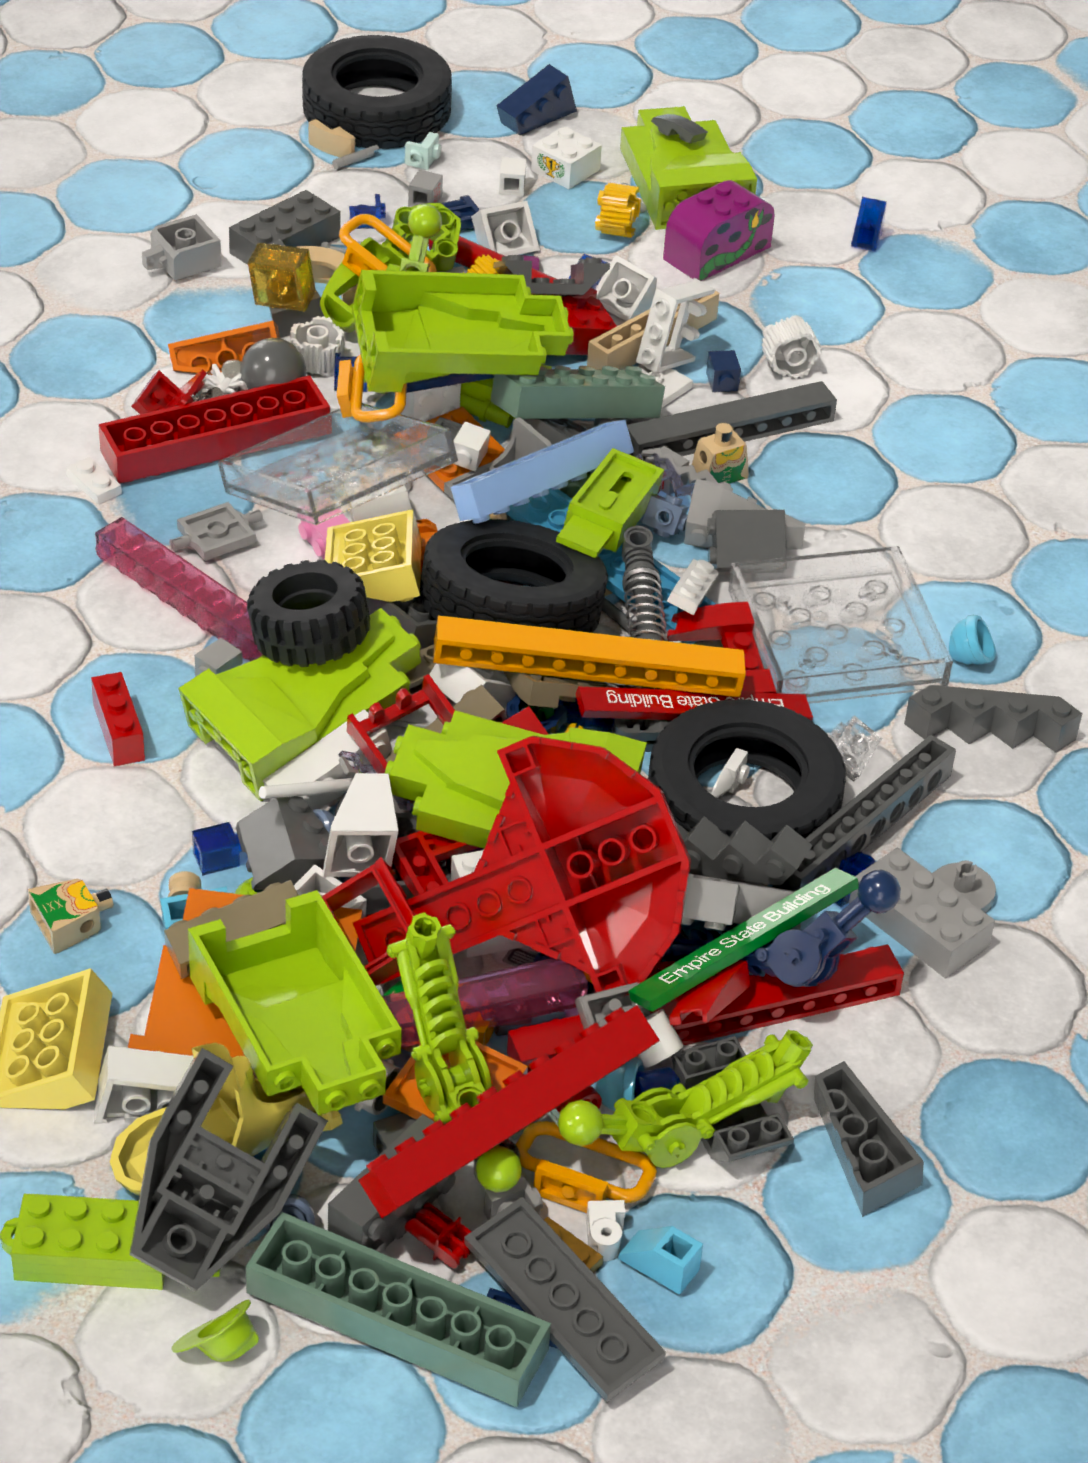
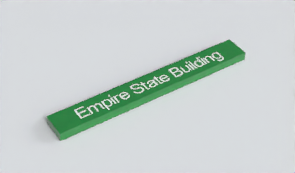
M832 869L628 990L630 1000L651 1012L657 1010L772 941L781 933L792 929L857 890L858 878L840 869Z

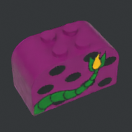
M733 180L721 182L691 196L678 204L668 219L663 260L690 278L703 281L771 247L775 218L774 208L771 204Z

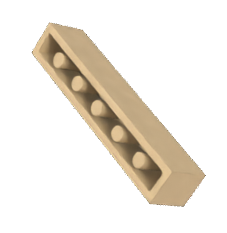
M715 291L712 295L694 299L704 305L707 311L705 315L699 317L689 313L686 324L698 330L716 320L720 293ZM681 303L677 306L666 347L670 344ZM650 309L589 341L587 366L594 369L612 366L619 370H625L626 366L638 363L636 359Z

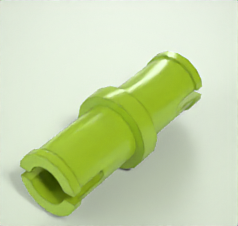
M464 393L460 396V407L463 406L470 414L479 417L480 421L486 422L488 420L506 428H509L512 424L514 417L500 407L493 405L490 400L482 401Z

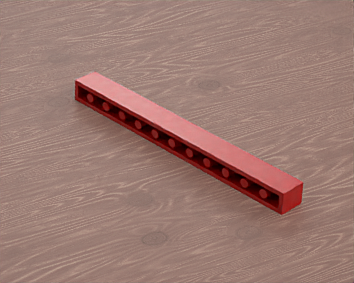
M886 944L868 947L864 950L847 954H839L840 961L837 971L829 980L818 984L819 986L794 987L766 973L764 977L749 975L751 986L709 1022L703 1023L702 1016H696L695 1012H692L682 1020L681 1025L672 1026L685 1046L900 995L904 971L891 948ZM684 994L657 1010L650 1011V1013L663 1009L669 1018ZM575 1015L562 1019H553L549 1022L522 1026L508 1031V1057L527 1066L544 1054H547L549 1059L557 1055L554 1049L563 1042L572 1038L577 1043L582 1039L579 1033L584 1028L580 1016Z

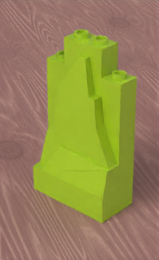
M685 106L638 110L637 126L621 127L620 150L636 186L639 187V193L656 230L666 229L671 213L682 201L721 182L733 180L756 195L757 177L750 163L741 152L733 153L730 150L716 120L694 121L708 133L704 140L690 144L683 141L679 134L671 136L662 134L658 127L651 122L653 117L665 114H674L691 120Z
M361 270L352 314L368 392H402L405 383L445 376L451 373L538 375L541 364L546 362V355L565 356L568 345L573 342V329L568 325V310L563 306L561 296L531 295V289L526 285L524 275Z
M380 608L370 615V629L361 645H357L356 649L350 654H343V657L339 660L334 661L332 659L326 661V664L319 666L317 664H309V667H300L293 664L291 667L283 665L281 661L278 663L271 661L268 657L262 655L256 660L216 675L208 668L180 686L178 690L188 726L205 744L214 739L238 764L242 783L261 802L264 799L260 798L259 789L265 786L263 780L347 721L348 715L353 713L355 716L364 709L369 713L370 706L376 702H379L385 709L395 704L398 691L403 688L409 691L411 684L405 673L421 663L419 650L421 649V644L414 634H408L402 628L399 620L394 615L389 616Z
M455 710L451 722L445 721L441 733L408 724L404 736L399 735L394 747L396 758L394 761H388L385 774H389L392 795L415 801L412 815L417 816L416 830L485 849L488 835L496 815L499 814L510 783L497 750L530 736L604 747L638 773H641L647 743L610 732L572 727L566 733L543 735Z
M318 890L285 899L286 924L226 942V927L221 919L188 928L190 978L204 1004L214 1003L219 1007L244 1055L249 1059L251 1067L267 1097L302 1086L319 1116L386 1094V1068L381 1060L401 1054L402 1029Z

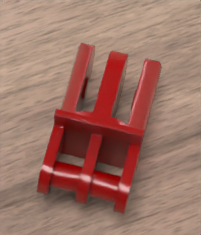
M427 1202L423 1209L416 1214V1218L410 1219L404 1226L407 1232L434 1252V1261L439 1258L449 1267L455 1269L460 1265L459 1260L461 1258L465 1259L470 1255V1250L464 1244V1237L472 1231L461 1224V1217L454 1221L430 1202Z

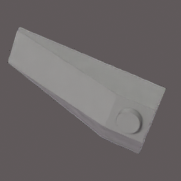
M696 479L686 521L684 544L706 549L712 547V535L707 533V520L712 518L715 510L768 509L756 504L757 500L748 497L745 499L733 493V488L725 484ZM785 514L786 549H802L806 524Z

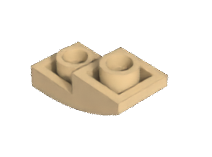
M317 119L308 122L309 144L313 147L340 158L355 152V137L341 127L331 130Z

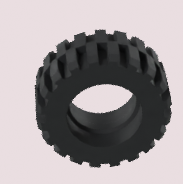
M305 560L295 565L290 563L284 565V568L280 570L274 569L270 571L267 577L263 576L249 594L247 610L257 649L271 661L276 663L281 661L283 665L291 667L293 664L300 667H309V664H317L319 666L326 664V661L332 659L334 661L339 660L345 653L350 654L353 652L357 645H361L370 629L366 591L360 576L351 568L344 567L342 564L334 561L327 563L326 560H317V562Z

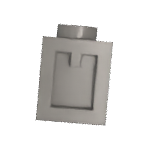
M523 1176L507 1192L495 1193L486 1190L484 1214L489 1220L520 1197H523L540 1215V1209L543 1207L541 1195L536 1188H531Z

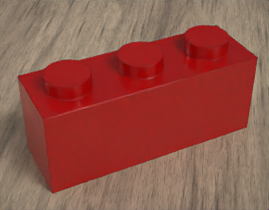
M122 672L91 677L93 706L114 767L145 761L143 731Z

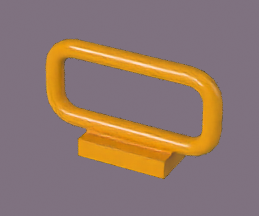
M359 214L340 228L339 237L341 242L347 247L342 264L359 277L361 270L386 271L387 269L386 264L350 236V233L360 225L366 224L373 227L409 256L411 244L373 215ZM425 256L424 263L430 265L429 272H437L435 264Z
M361 354L356 358L354 367L352 366L351 359L340 361L337 399L343 418L353 417L359 422L368 423L389 420L403 412L406 405L407 383L403 385L402 392H395V403L393 406L380 410L362 411L365 372Z
M537 1121L530 1124L523 1131L514 1148L515 1154L518 1157L520 1155L521 1166L535 1173L533 1188L539 1191L542 1198L587 1213L588 1201H606V1198L611 1200H624V1203L637 1202L648 1194L656 1179V1166L647 1155L641 1152L622 1151L618 1144L601 1138H597L592 1144L581 1147L641 1168L643 1172L635 1187L629 1189L621 1188L598 1178L531 1156L528 1150L537 1136L548 1135L566 1141L560 1135L559 1127L550 1121Z

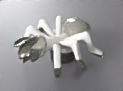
M227 360L222 365V372H220L216 364H212L210 372L214 376L217 375V378L215 379L206 374L202 380L205 385L196 395L192 396L194 402L196 400H203V398L205 400L241 391L240 387L243 390H248L246 383L241 381V361ZM206 379H207L208 381H210L211 383H213L214 385H212V384H207V383H206ZM203 389H209L208 392L202 393Z

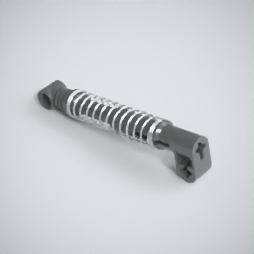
M631 526L624 532L622 559L625 562L626 570L623 574L622 582L625 592L629 637L668 641L665 613L663 611V597L661 594V580L658 570L654 567L652 551L653 534L646 527ZM656 591L658 593L657 597H655L652 593ZM656 600L659 602L658 606L654 604ZM657 609H659V611H660L659 614H656V613H655V611H656ZM660 618L661 622L657 623L656 619ZM636 686L640 689H654L652 687ZM615 718L613 733L646 742L645 752H652L658 735L672 720Z

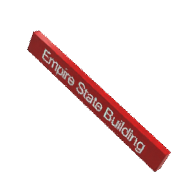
M578 686L575 693L581 716L585 718L673 720L689 709H694L696 706L715 701L743 699L783 706L805 716L811 721L813 719L806 694L741 692L740 697L669 689Z

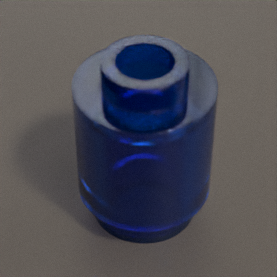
M670 1067L637 1072L634 1098L652 1088L663 1087L672 1090L676 1084L680 1083V1079Z

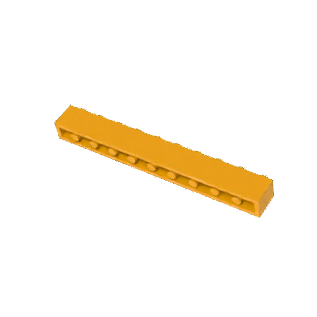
M439 615L434 637L433 663L733 697H740L746 675L744 650Z

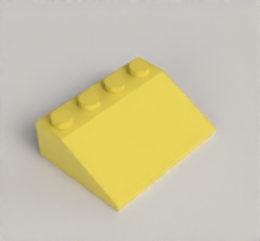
M413 509L327 527L325 560L327 563L334 561L342 564L344 567L347 566L359 575L365 586L366 597L387 602H406L420 596L421 536Z
M91 968L3 997L0 1010V1108L68 1109L95 1100L113 993Z

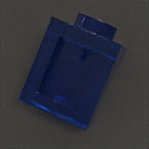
M375 194V206L364 204L349 206V219L359 214L373 215L380 220L381 218H386L385 203L380 202V194ZM365 224V225H360V226H359L358 228H356V229H374V228L371 227V226H369V225H366V224Z

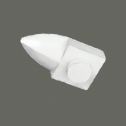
M739 748L735 749L711 792L714 797L722 796L726 792L733 794L738 784H743L746 781L750 766L746 765L747 751Z

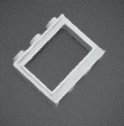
M696 278L691 282L665 289L656 288L636 362L655 373L694 362L696 356L680 348L683 337L693 341L700 336L697 329L686 324L689 313L697 317L705 315L706 307L694 299L712 295L715 289ZM681 303L670 344L666 347L677 306Z

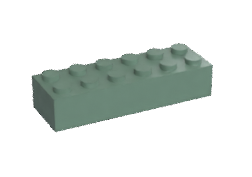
M541 366L538 375L494 374L490 401L513 417H520L522 419L660 418L665 386L657 382L656 377L644 374L641 368L635 366H626L625 370H619L612 366H603L602 369H594L589 366H579V369L555 366V369H547Z

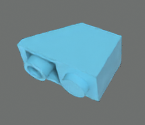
M673 1226L638 1230L619 1253L618 1259L680 1295L700 1270L703 1243Z

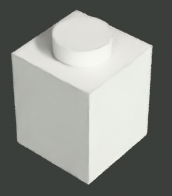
M502 157L499 195L524 196L526 159Z
M464 422L453 440L449 462L475 472L487 453L491 431Z

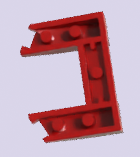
M748 601L699 607L694 615L686 611L673 614L671 622L677 623L675 630H668V641L721 640L723 648L744 650L746 675L741 692H777L770 669H764L752 632L755 622Z
M418 831L396 840L392 863L415 897L449 882L438 863L439 861L480 847Z
M660 960L648 978L675 962H662ZM738 960L683 993L684 995L669 1016L670 1025H681L682 1020L692 1012H695L696 1016H702L703 1023L709 1022L751 986L747 961Z

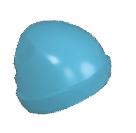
M968 615L953 628L948 650L954 660L967 665L973 663L976 665L985 664L994 660L996 656L995 644L985 621L980 616Z
M633 1058L597 1082L595 1090L601 1096L604 1106L615 1111L614 1103L618 1099L634 1100L640 1094L647 1091L645 1068L640 1058Z

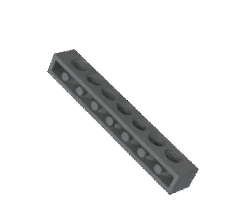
M932 734L806 837L805 840L813 846L798 869L781 886L773 885L772 887L797 891L834 868L841 870L951 777L956 749Z

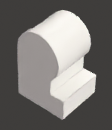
M624 1200L588 1201L586 1227L588 1246L603 1256L604 1262L612 1261L620 1253L625 1218Z

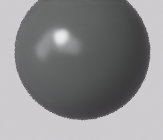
M266 338L257 341L245 352L241 361L240 374L247 388L252 389L269 384L287 383L296 378L306 376V364L301 352L292 343L280 338Z

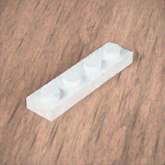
M693 559L672 590L667 602L694 615L713 585L719 571L715 570L714 566L705 560L697 561Z

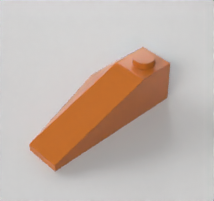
M268 321L170 343L168 348L173 371L199 373L203 369L208 375H213L210 371L212 370V364H216L220 372H222L221 368L224 363L228 361L241 362L248 348L257 341L266 338H280L278 325L274 321Z

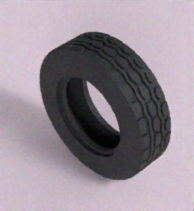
M387 35L347 37L319 48L304 64L302 71V106L304 116L308 122L317 119L331 130L341 127L355 137L356 147L368 148L377 145L379 148L387 149L404 147L408 141L419 143L426 138L429 132L437 133L440 131L450 117L452 96L451 69L445 59L436 51L413 40ZM364 86H386L405 92L393 96L376 97L360 95L348 90Z
M489 519L476 524L469 520L440 529L427 542L421 572L419 597L425 610L436 621L439 615L593 633L599 625L608 574L599 556L593 558L556 542L557 535L560 533L558 531L531 523L512 520ZM496 580L512 581L525 584L528 586L512 585L499 582Z
M730 699L696 706L694 709H689L666 725L664 730L658 735L652 748L648 780L662 789L675 822L688 832L705 816L722 833L728 836L744 821H747L771 841L786 825L805 839L842 808L846 769L842 755L833 740L810 719L793 710L772 703ZM739 748L748 752L747 764L758 765L776 772L790 784L794 793L785 800L769 806H739L714 797L703 788L697 778L710 768L726 764L735 749Z

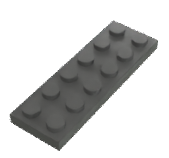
M520 1197L464 1237L466 1247L526 1313L551 1323L550 1340L606 1402L610 1401L665 1359L666 1351L523 1197Z

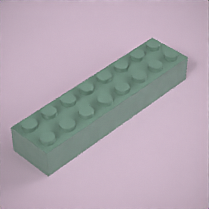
M284 1212L280 1213L246 1265V1293L515 1407L520 1403L549 1350L550 1322Z

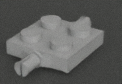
M229 502L177 519V528L183 536L170 539V547L173 551L187 546L192 547L204 561L256 543V534L249 525L262 521L263 515L259 509L243 514L235 510Z

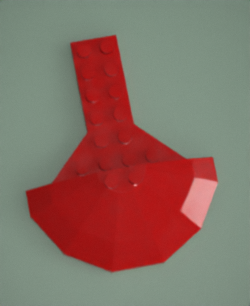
M530 736L497 750L510 783L475 871L407 899L406 901L417 915L425 912L428 916L437 917L441 927L448 924L454 927V937L449 939L453 954L501 935L588 973L596 993L636 982L642 983L648 978L681 931L691 858L662 789L601 746ZM392 907L352 922L368 963L385 954L389 944L406 938V932ZM400 971L395 973L391 977L387 978L383 982L379 983L378 985L395 979L397 977H400Z

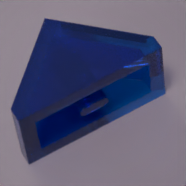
M862 197L851 247L876 252L883 232L887 201Z

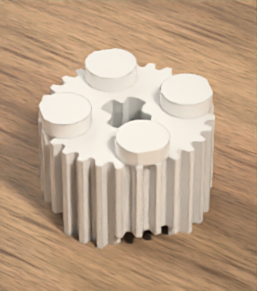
M794 315L790 318L787 317L785 320L780 319L779 323L776 321L775 325H768L763 331L762 350L772 370L779 375L786 376L787 374L788 377L791 376L795 379H798L799 376L803 378L804 374L808 375L811 365H815L814 361L818 360L819 355L822 354V347L812 328L800 316Z
M319 316L314 317L310 323L306 321L305 324H293L290 331L291 343L301 352L306 364V373H320L324 377L335 375L336 368L339 369L340 361L345 359V331L336 326V324H333L330 317L325 318V316L322 318Z

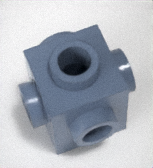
M667 494L665 498L659 495L651 496L642 523L653 527L655 534L669 538L670 534L676 535L679 534L680 530H685L688 516L686 513L689 507L682 505L683 500L673 495Z

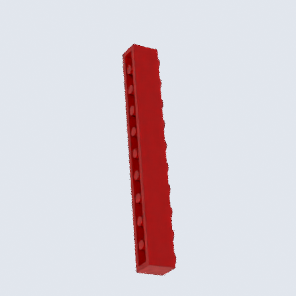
M638 1005L626 1012L622 1007L618 1008L604 1018L607 1024L601 1028L596 1022L579 1034L582 1039L577 1043L572 1038L568 1039L554 1049L557 1054L556 1056L549 1059L547 1054L542 1055L528 1065L531 1071L524 1075L521 1070H518L502 1081L505 1085L503 1089L497 1091L495 1086H492L476 1097L479 1103L471 1108L467 1102L449 1114L452 1119L450 1122L444 1125L441 1119L422 1130L425 1137L416 1142L413 1136L394 1148L397 1155L388 1159L386 1154H383L367 1164L366 1167L370 1172L358 1181L381 1218L389 1215L659 1042L660 1039Z

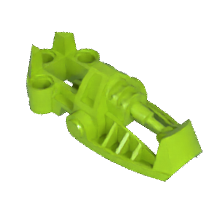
M427 203L434 206L440 212L442 226L439 232L430 238L433 241V246L430 251H426V257L435 264L437 271H449L454 267L458 251L457 242L460 235L461 220L441 203ZM416 206L398 208L395 212L392 230L410 244H412L414 234L409 229L408 216ZM368 237L360 243V245L387 266L389 264L400 266L402 258H409L407 254L388 239L381 245L372 237ZM341 262L324 289L320 300V307L326 318L330 317L333 324H336V326H339L340 329L347 333H352L356 329L352 314L353 303L347 305L338 296L358 284L360 277ZM411 267L407 270L420 272L417 267Z

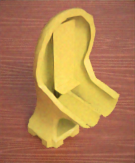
M210 1043L192 1048L193 1059L201 1048H204L233 1065L229 1076L200 1127L252 1157L269 1147L283 1118L296 1103L316 1113L302 1086L267 1097L258 1078H254L252 1067L247 1057L236 1056L231 1058L229 1050L224 1045L218 1043ZM166 1108L137 1118L115 1140L110 1158V1165L115 1179L119 1184L137 1196H140L149 1141ZM339 1111L319 1115L328 1120L323 1131L333 1130L343 1124Z

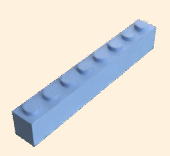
M626 420L603 423L452 486L451 491L460 521L472 519L473 524L487 521L490 519L489 514L498 515L510 511L509 506L512 504L513 506L524 505L530 502L529 497L531 496L533 498L542 497L549 494L548 489L550 488L555 490L568 486V480L573 482L587 478V472L593 473L612 448L626 454L633 453L634 450Z

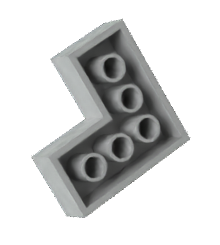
M689 874L682 924L691 925L694 919L705 921V928L724 930L727 925L745 922L795 891ZM801 923L798 924L797 926L793 927V928L790 929V930H795V929H799V930H800V928H801Z

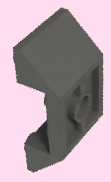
M523 255L502 256V261L494 262L493 268L499 274L524 275L526 285L531 289V295L573 297L584 295L610 269V263H602V258L579 259V264L571 265L570 279L553 280V283H549V278L532 279V261H524Z
M736 1036L678 1051L671 1056L677 1084L681 1083L686 1089H689L718 1074L730 1063L742 1058L746 1054ZM761 1103L745 1107L712 1125L715 1129L713 1136L709 1139H701L710 1158L724 1162H732L794 1143V1138L781 1115L776 1113L768 1116Z

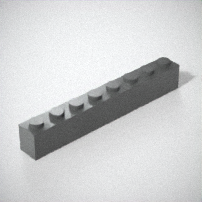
M819 381L629 424L627 428L629 435H631L630 439L634 450L629 455L646 461V457L641 456L643 450L662 448L663 446L681 456L694 454L698 441L703 437L715 434L716 426L720 423L731 425L739 437L746 442L833 422L837 399L824 382Z

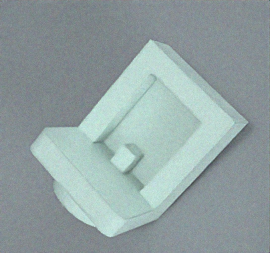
M429 132L421 144L410 141L405 144V164L428 170L434 160L438 159L441 154L439 134Z

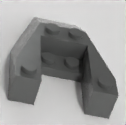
M201 1048L191 1061L149 1141L129 1254L194 1292L281 1212L328 1120L318 1116V1114L296 1103L283 1118L261 1161L200 1127L233 1068V1065L204 1048Z

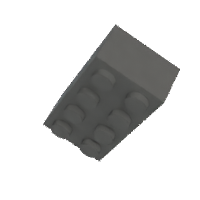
M308 190L301 191L276 205L230 226L229 253L261 274L257 252L258 247L282 240L296 260L297 246L321 247L323 242L330 243L340 238L341 211Z
M422 1114L379 1156L386 1154L388 1159L397 1155L394 1148L412 1136L416 1142L425 1137L422 1130L433 1124L434 1121ZM366 1167L328 1203V1231L384 1254L386 1247L390 1243L405 1235L407 1232L404 1227L410 1219L416 1218V1214L423 1209L427 1202L432 1204L441 1194H446L451 1190L456 1180L455 1172L389 1215L381 1218L358 1181L370 1172Z

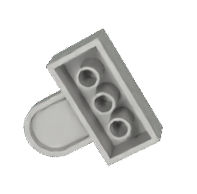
M898 847L855 876L858 878L859 883L863 876L869 872L884 870L897 878L901 887V895L896 906L886 913L877 914L871 912L866 918L945 979L989 947L995 920L986 912L990 910L994 902L996 893L995 883L987 872L977 867L976 864L972 865L973 862L967 860L946 864L931 873ZM858 889L850 894L849 904L858 897Z

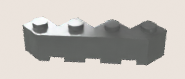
M929 685L909 697L904 724L924 740L931 734L935 736L948 728L967 744H971L991 732L1012 749L1034 736L1056 753L1077 739L1083 713L1059 696Z
M705 816L689 832L676 822L691 858L689 874L781 886L798 869L813 846L788 825L770 841L747 821H744L730 836L722 833Z

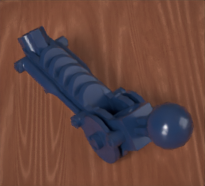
M873 870L864 875L859 882L858 897L840 913L837 911H824L804 930H787L778 935L775 940L768 942L740 960L747 961L749 972L757 977H764L766 973L794 987L819 986L818 984L829 980L834 975L840 961L839 954L858 938L851 929L871 912L877 914L886 913L896 906L901 895L900 884L897 878L890 872ZM681 929L679 935L663 956L667 961L677 962L718 938L721 934L715 930H706L705 934L701 930L691 929V939H689Z

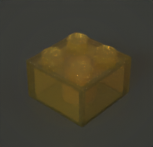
M258 242L247 262L255 305L306 311L316 292L309 249Z

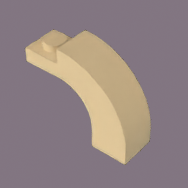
M297 246V263L311 283L327 284L345 255L342 252L325 247ZM358 284L341 295L342 301L347 305H351L354 302Z

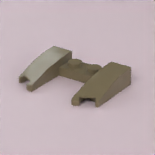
M503 671L512 689L520 699L530 706L558 708L559 700L576 702L575 693L578 686L637 688L634 685Z

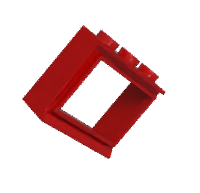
M429 674L423 676L422 690L411 695L406 688L401 689L396 694L395 704L385 709L379 702L371 705L368 718L359 722L353 713L347 716L346 732L354 739L377 774H385L388 762L373 743L369 734L429 704L443 725L445 721L451 722L455 709Z
M382 857L370 867L321 896L342 931L343 929L334 911L379 884L407 934L412 918L417 914L405 898L407 896L404 890L394 879V871ZM387 952L364 966L375 986L399 972L397 958H391Z

